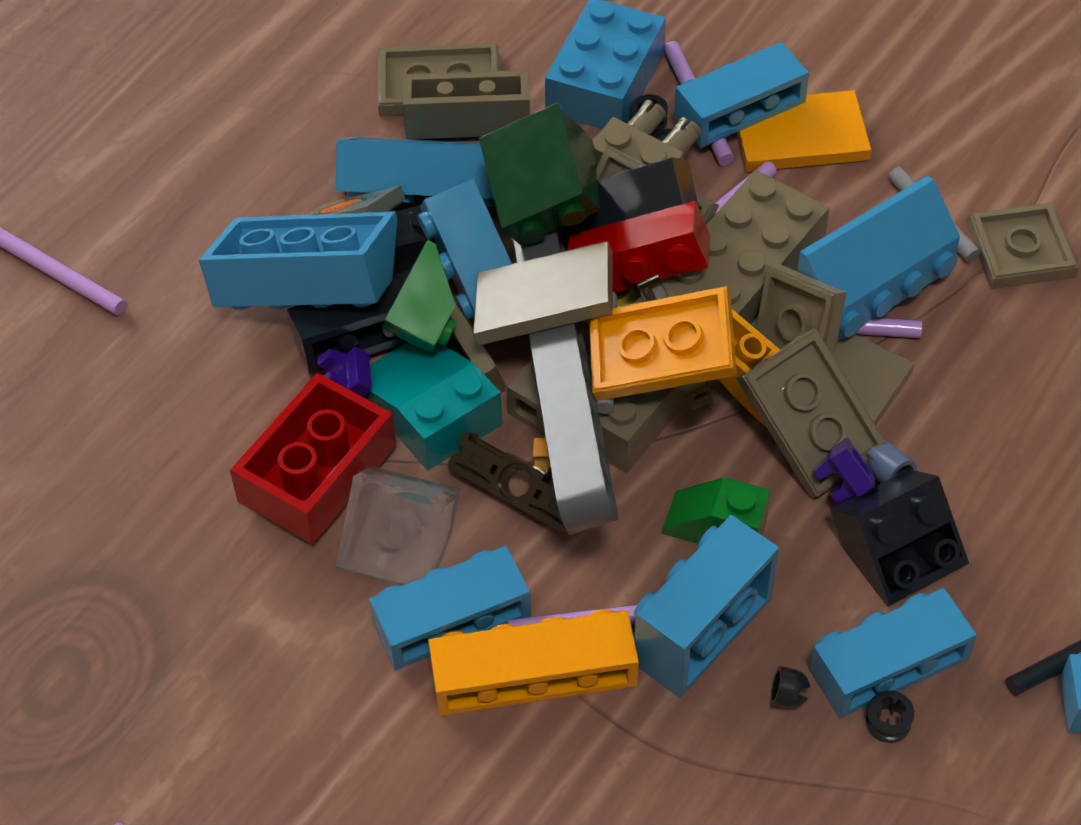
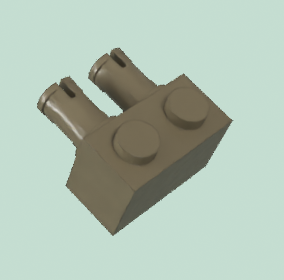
M646 100L628 123L612 117L595 137L593 144L596 167L607 145L615 147L645 165L671 157L684 160L685 153L700 138L702 134L701 129L693 121L685 128L688 124V119L681 117L663 141L650 136L659 124L666 119V112L657 103L650 110L653 106V101Z

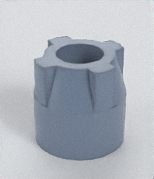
M889 441L875 448L872 447L867 452V465L875 474V479L880 483L908 469L917 470L916 463Z

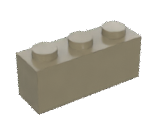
M506 70L403 74V109L406 139L482 137L530 115L529 71Z

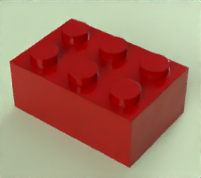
M317 372L230 469L237 502L313 545L397 446L393 413Z

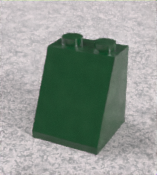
M558 102L479 138L501 228L520 245L537 242L543 239L547 233L564 226L579 224L587 216L600 211L593 141Z

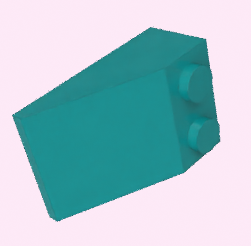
M407 342L370 364L372 390L363 397L393 413L396 436L427 471L450 458L453 453H458L462 450L463 447L458 445V442L465 432L478 434V440L502 425L501 392L473 362L446 346L436 342L431 353H428Z

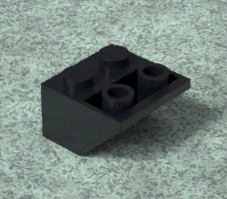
M908 469L875 486L862 496H855L830 509L846 554L887 605H891L969 564L944 489L937 475Z

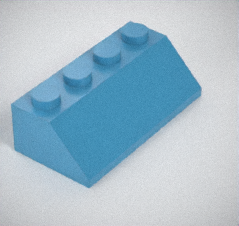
M364 137L337 139L335 191L347 192V198L401 185L405 197L403 202L412 203L414 202V195L432 197L474 179L486 207H496L480 143Z
M927 175L801 250L797 272L847 292L837 338L838 342L844 337L853 336L860 327L870 320L886 315L893 306L906 298L916 296L925 286L936 279L948 276L957 264L956 254L960 235L935 181Z
M396 211L234 218L199 259L213 307H232L235 310H243L252 306H271L274 309H283L292 305H312L315 308H325L333 304H353L356 307H366L377 303L392 282L398 220Z

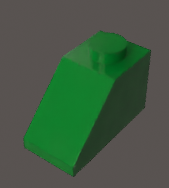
M427 240L382 326L384 330L428 353H431L436 342L445 346L457 324V321L449 318L456 305L435 243Z
M726 477L677 490L664 522L662 534L698 544L710 527L715 526L719 528L730 515H733L762 535L767 522L771 490Z

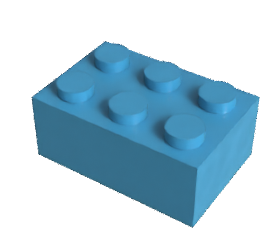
M588 0L545 76V108L558 102L576 122L603 129L612 117L628 123L632 115V102L637 97L643 95L664 55L666 17L604 0Z
M730 515L719 528L715 526L710 527L700 539L697 551L688 560L680 559L672 567L667 575L666 583L657 593H647L638 603L634 611L636 621L633 637L639 668L677 697L681 698L772 599L779 547L733 515Z

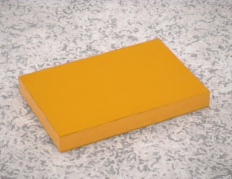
M855 90L806 95L805 103L737 132L746 172L755 171L765 162L773 163L776 169L867 161L870 160L872 151Z
M727 286L613 308V314L590 319L592 393L597 401L737 376L731 295Z

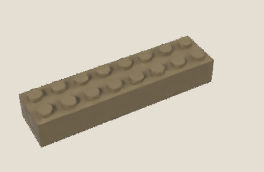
M755 170L706 224L710 234L708 268L661 280L668 296H678L727 286L731 295L732 309L751 324L759 313L767 265L780 264L797 271L800 251L825 237L830 207ZM641 296L635 304L644 302L643 297ZM590 352L587 357H588V362H589V367H590V372H591V352ZM680 386L614 398L613 412L608 414L599 413L608 463L625 473L633 467L686 405L687 401Z

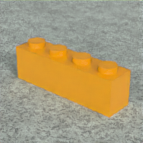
M603 609L594 611L588 616L567 619L549 617L539 623L520 626L501 624L486 631L472 633L453 631L439 638L428 639L439 716L638 686L639 661L628 610L614 612Z

